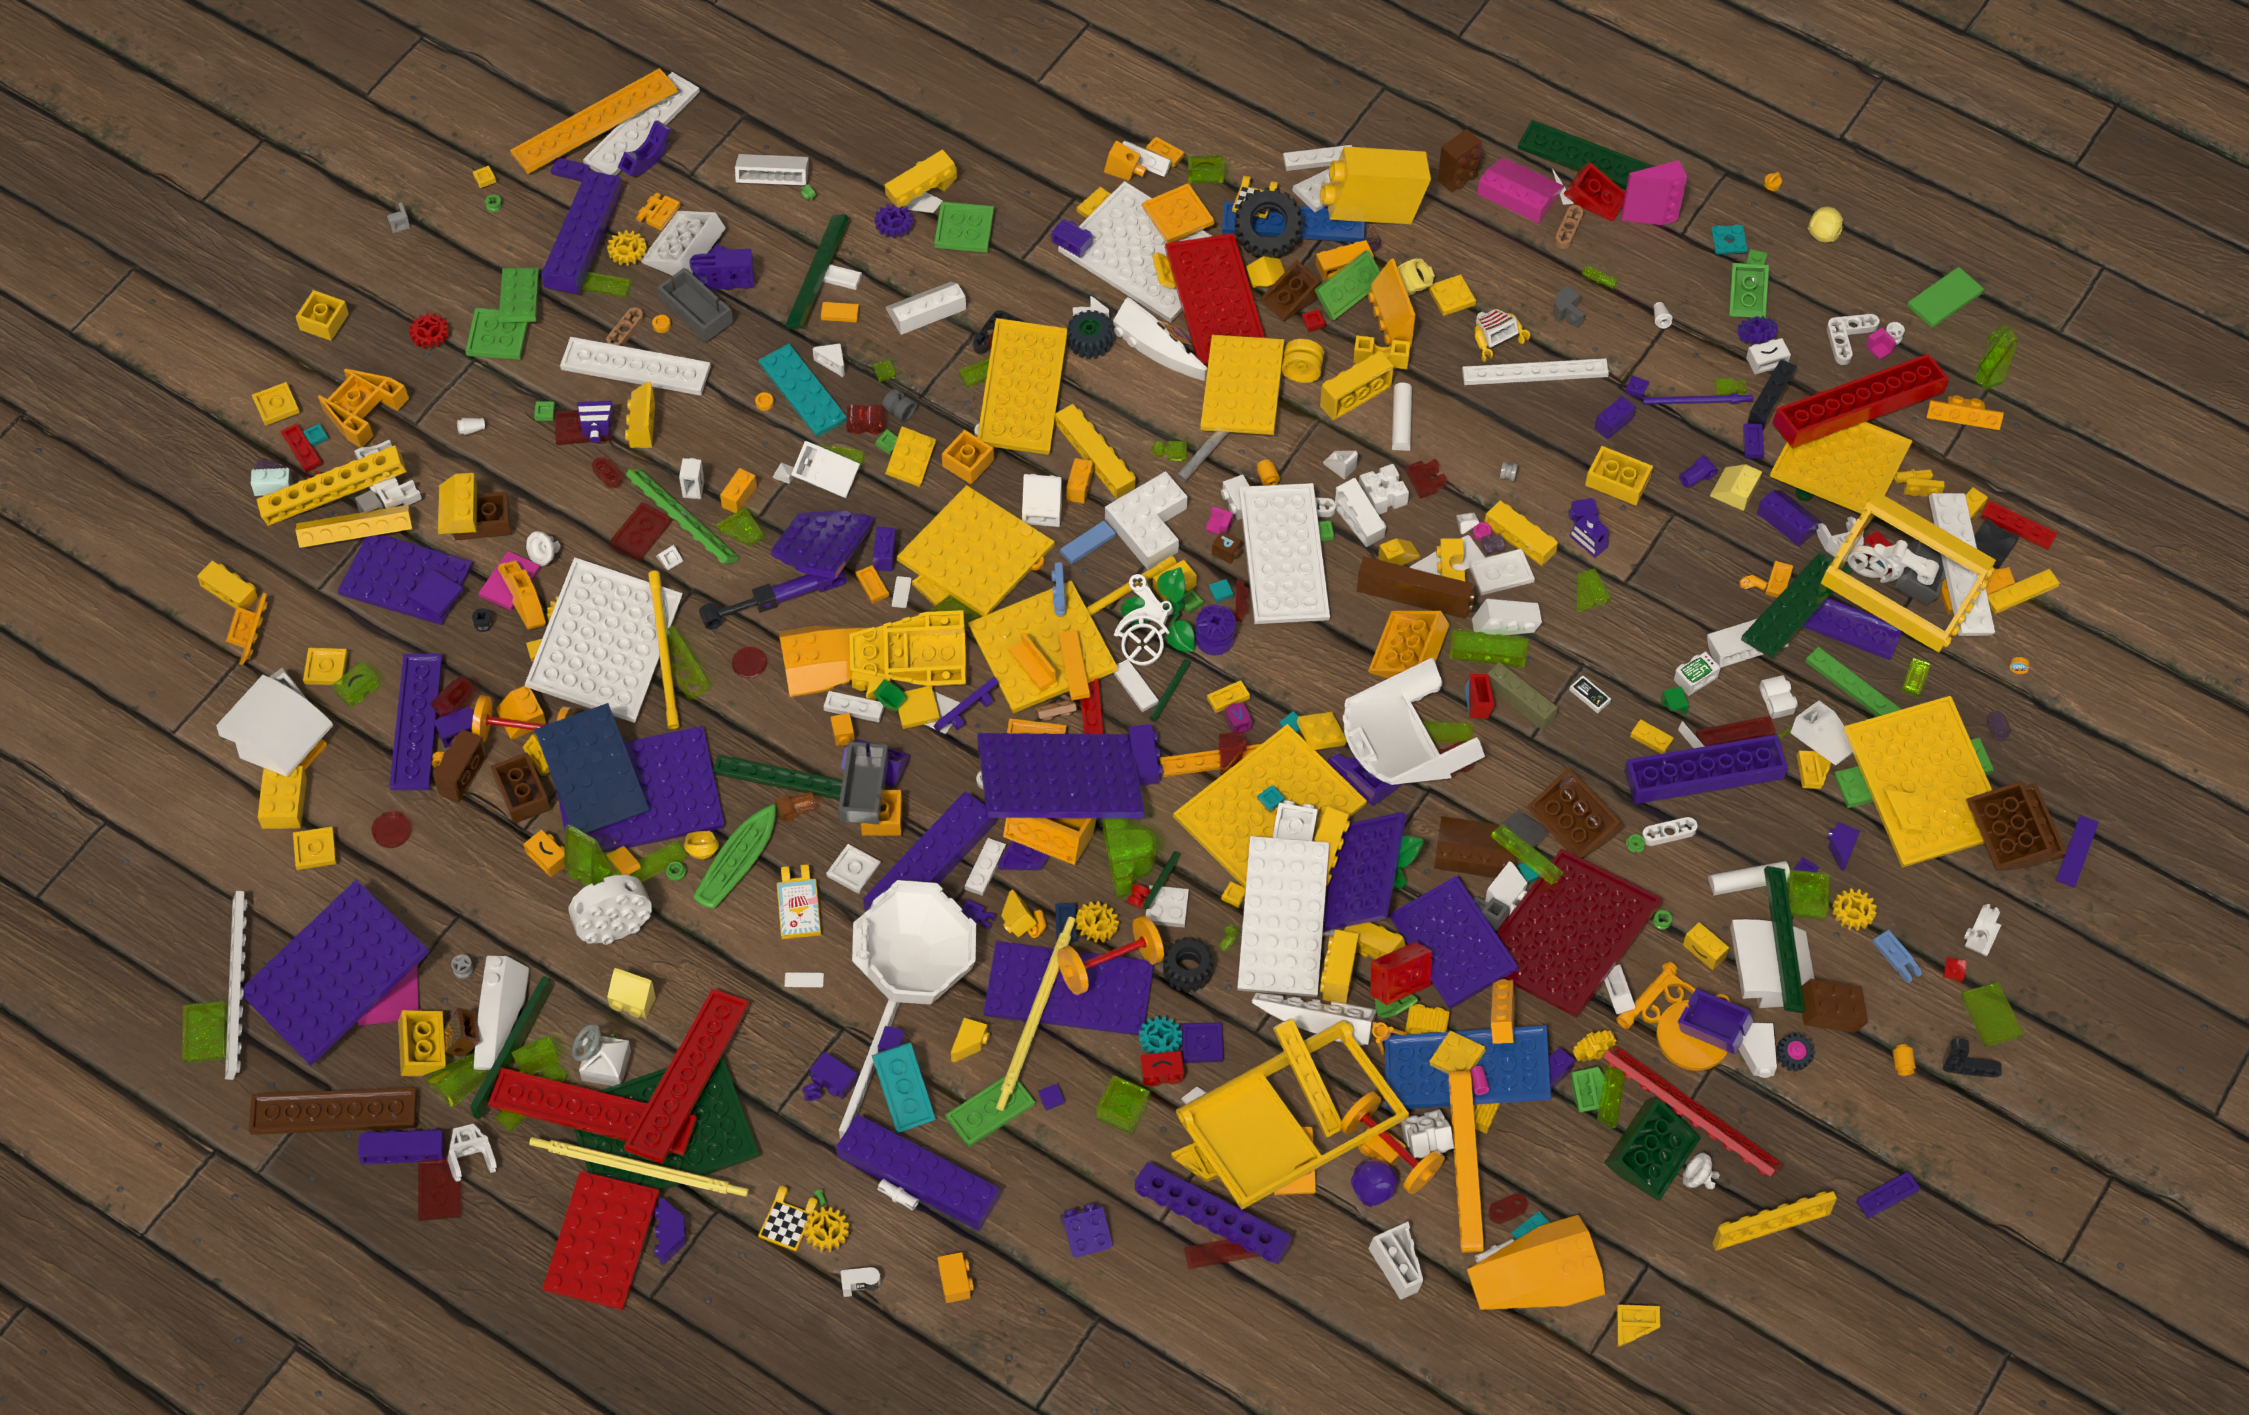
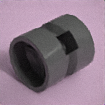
M892 389L882 402V408L890 414L894 413V416L902 422L908 421L917 407L916 402L909 397H905L897 389Z

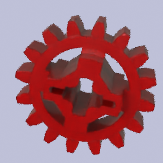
M426 313L425 317L420 314V319L414 318V324L409 325L411 341L415 342L416 346L421 344L422 349L426 346L432 349V345L439 347L438 343H445L444 338H448L447 332H449L447 321L443 320L441 315L436 317V313H433L432 316Z

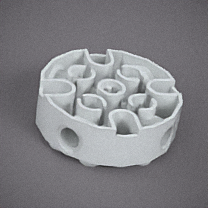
M629 875L603 878L605 882L598 883L595 886L590 884L573 897L568 907L570 919L576 934L583 941L589 944L603 943L608 945L614 940L621 939L640 930V926L650 918L652 909L646 889L638 878Z

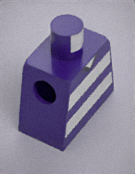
M612 401L577 402L583 436H589V441L592 443L600 442V436H607L610 433L614 416Z
M1587 513L1575 524L1570 533V537L1594 558L1608 548V529L1599 521L1596 515Z

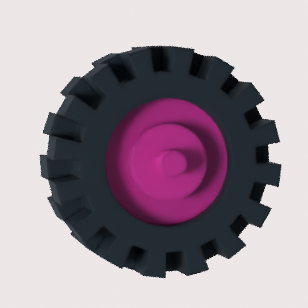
M1800 1033L1786 1035L1776 1046V1056L1779 1057L1777 1059L1778 1063L1782 1062L1781 1066L1783 1068L1786 1066L1788 1071L1793 1069V1072L1807 1067L1813 1061V1056L1815 1055V1051L1812 1050L1815 1047L1814 1044L1810 1045V1038L1807 1040L1805 1039L1806 1035L1800 1036Z

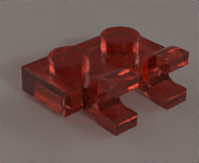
M1436 459L1427 464H1424L1421 460L1405 466V472L1420 499L1437 493V488L1447 487L1445 483L1447 478L1444 473L1435 478L1430 476V474L1439 473L1437 468L1439 464Z

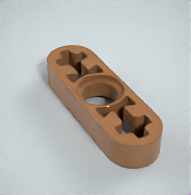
M1572 205L1568 208L1556 234L1555 245L1560 249H1566L1571 245L1581 223L1583 209L1578 205ZM1574 213H1577V214L1575 215V218L1572 219V215H1573ZM1569 224L1572 225L1574 228L1569 230L1566 229L1564 226ZM1564 235H1566V240L1561 241Z
M636 307L630 308L607 336V344L624 346L643 322L642 310ZM622 327L630 328L627 332L620 331Z

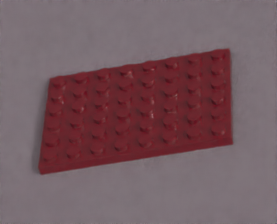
M1560 849L1496 933L1518 966L1517 971L1503 979L1513 980V984L1517 988L1577 1018L1662 904V898L1568 851Z

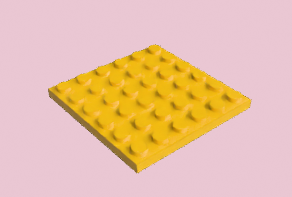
M1863 422L1791 448L1786 443L1770 473V477L1862 514L1866 504L1876 491L1884 496L1886 495L1912 444V440L1868 422Z
M966 485L897 556V561L918 575H921L927 581L932 582L935 586L940 587L941 590L949 593V595L981 616H986L1032 570L1033 565L1037 564L1040 558L1044 557L1054 547L1055 541Z
M1072 581L1064 583L1066 614L1061 617L1056 616L1054 611L1052 588L968 622V627L993 676L999 682L998 685L1013 714L1069 691L1058 633L1077 630L1088 683L1118 671L1113 657ZM1025 632L1055 670L1056 683L1042 692L1039 691L1009 653V648L1021 641L1020 633Z

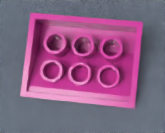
M1502 157L1489 167L1481 177L1477 194L1532 221L1540 223L1564 189V185Z
M1679 160L1629 173L1621 214L1622 221L1656 225L1671 224L1678 221L1687 180V174Z
M417 965L357 1021L359 1026L398 1021L402 1010L419 1011Z

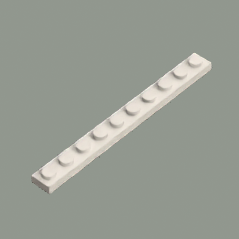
M236 891L232 903L225 1079L233 1080L235 1074L240 1071V1061L237 1060V1054L241 1052V1042H238V1036H241L242 1024H239V1018L242 1017L243 1006H239L243 998V988H240V982H243L244 970H241V964H244L245 952H242V946L245 945L246 935L242 934L243 929L246 927V917H243V911H246L247 899H244V891Z

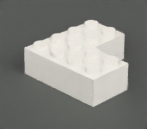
M1165 471L1105 506V520L1146 569L1149 570L1167 557L1178 553L1179 540L1164 522L1187 509V496Z

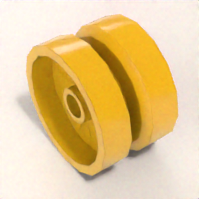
M1294 339L1288 342L1285 346L1281 371L1283 375L1289 380L1298 383L1316 381L1321 375L1324 358L1322 346L1308 339Z

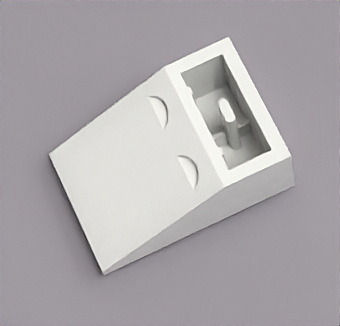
M805 441L791 475L799 480L847 498L860 464Z
M1024 474L1022 521L1029 525L1060 527L1062 511L1061 477Z
M1817 701L1796 717L1790 733L1834 765L1839 764L1853 753L1843 731L1845 726L1835 711L1821 701Z

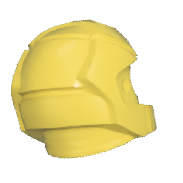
M1829 206L1821 207L1811 217L1808 230L1820 242H1834L1841 234L1843 218L1835 208Z
M1415 258L1397 267L1408 295H1413L1416 291L1425 290L1433 285L1434 272L1432 267L1428 266L1423 259ZM1417 269L1422 272L1424 281L1418 275Z

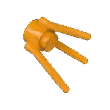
M1382 1022L1372 1023V1033L1377 1038L1376 1043L1382 1055L1385 1054L1382 1041L1387 1040L1391 1033L1409 1035L1407 1032L1388 1027Z

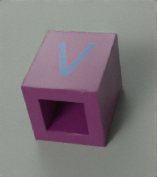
M1243 702L1234 703L1225 708V719L1233 736L1251 730L1252 719Z

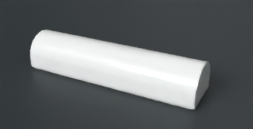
M1398 383L1394 386L1392 450L1410 451L1412 386L1408 383Z
M1782 861L1709 875L1708 880L1713 895L1766 886L1764 868L1771 866L1785 869L1786 882L1790 880L1788 863Z

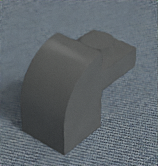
M1568 285L1556 295L1554 316L1559 322L1565 318L1568 323L1579 328L1583 324L1584 313L1577 308L1579 306L1580 294Z
M1477 896L1473 900L1494 931L1499 929L1510 914V907L1492 897L1489 903Z

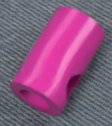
M1475 1066L1470 1069L1473 1090L1476 1095H1483L1489 1091L1484 1068Z

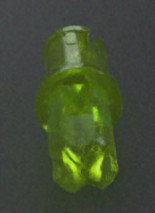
M1586 266L1582 272L1584 276L1596 281V284L1601 283L1611 289H1614L1618 282L1617 278L1605 274L1603 270L1600 272L1590 266Z

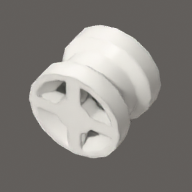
M1892 322L1888 324L1886 332L1896 341V345L1902 341L1905 329L1902 324Z

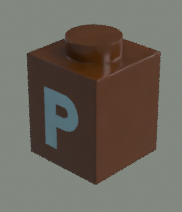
M1221 531L1212 544V555L1229 564L1234 559H1238L1242 553L1241 540Z

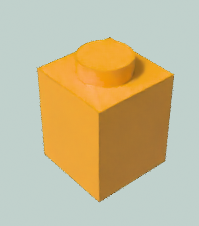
M846 713L830 717L836 746L848 745L849 742H853L855 738L850 714Z

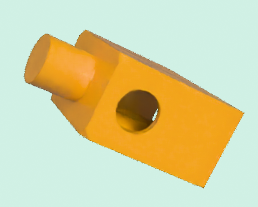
M1115 141L1109 152L1104 172L1129 181L1134 173L1143 177L1147 167L1138 164L1140 159L1139 153Z

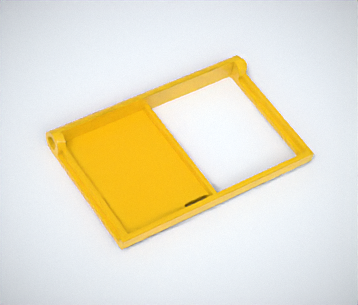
M1341 1020L1304 1040L1309 1054L1336 1039H1341L1396 1115L1326 1154L1321 1155L1266 1079L1271 1074L1290 1065L1285 1052L1272 1057L1176 1109L1180 1122L1241 1210L1408 1119L1409 1112L1352 1037L1354 1030L1349 1022Z

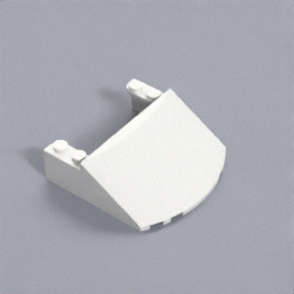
M1433 658L1378 683L1345 701V712L1343 715L1344 733L1352 753L1369 773L1388 784L1394 785L1451 778L1450 773L1485 757L1478 737L1440 755L1411 702L1419 701L1432 692L1439 691L1442 686V679Z

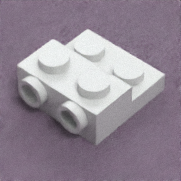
M1287 800L1279 803L1273 838L1312 841L1318 809H1314V806L1309 804H1303L1302 807L1296 806L1295 802Z

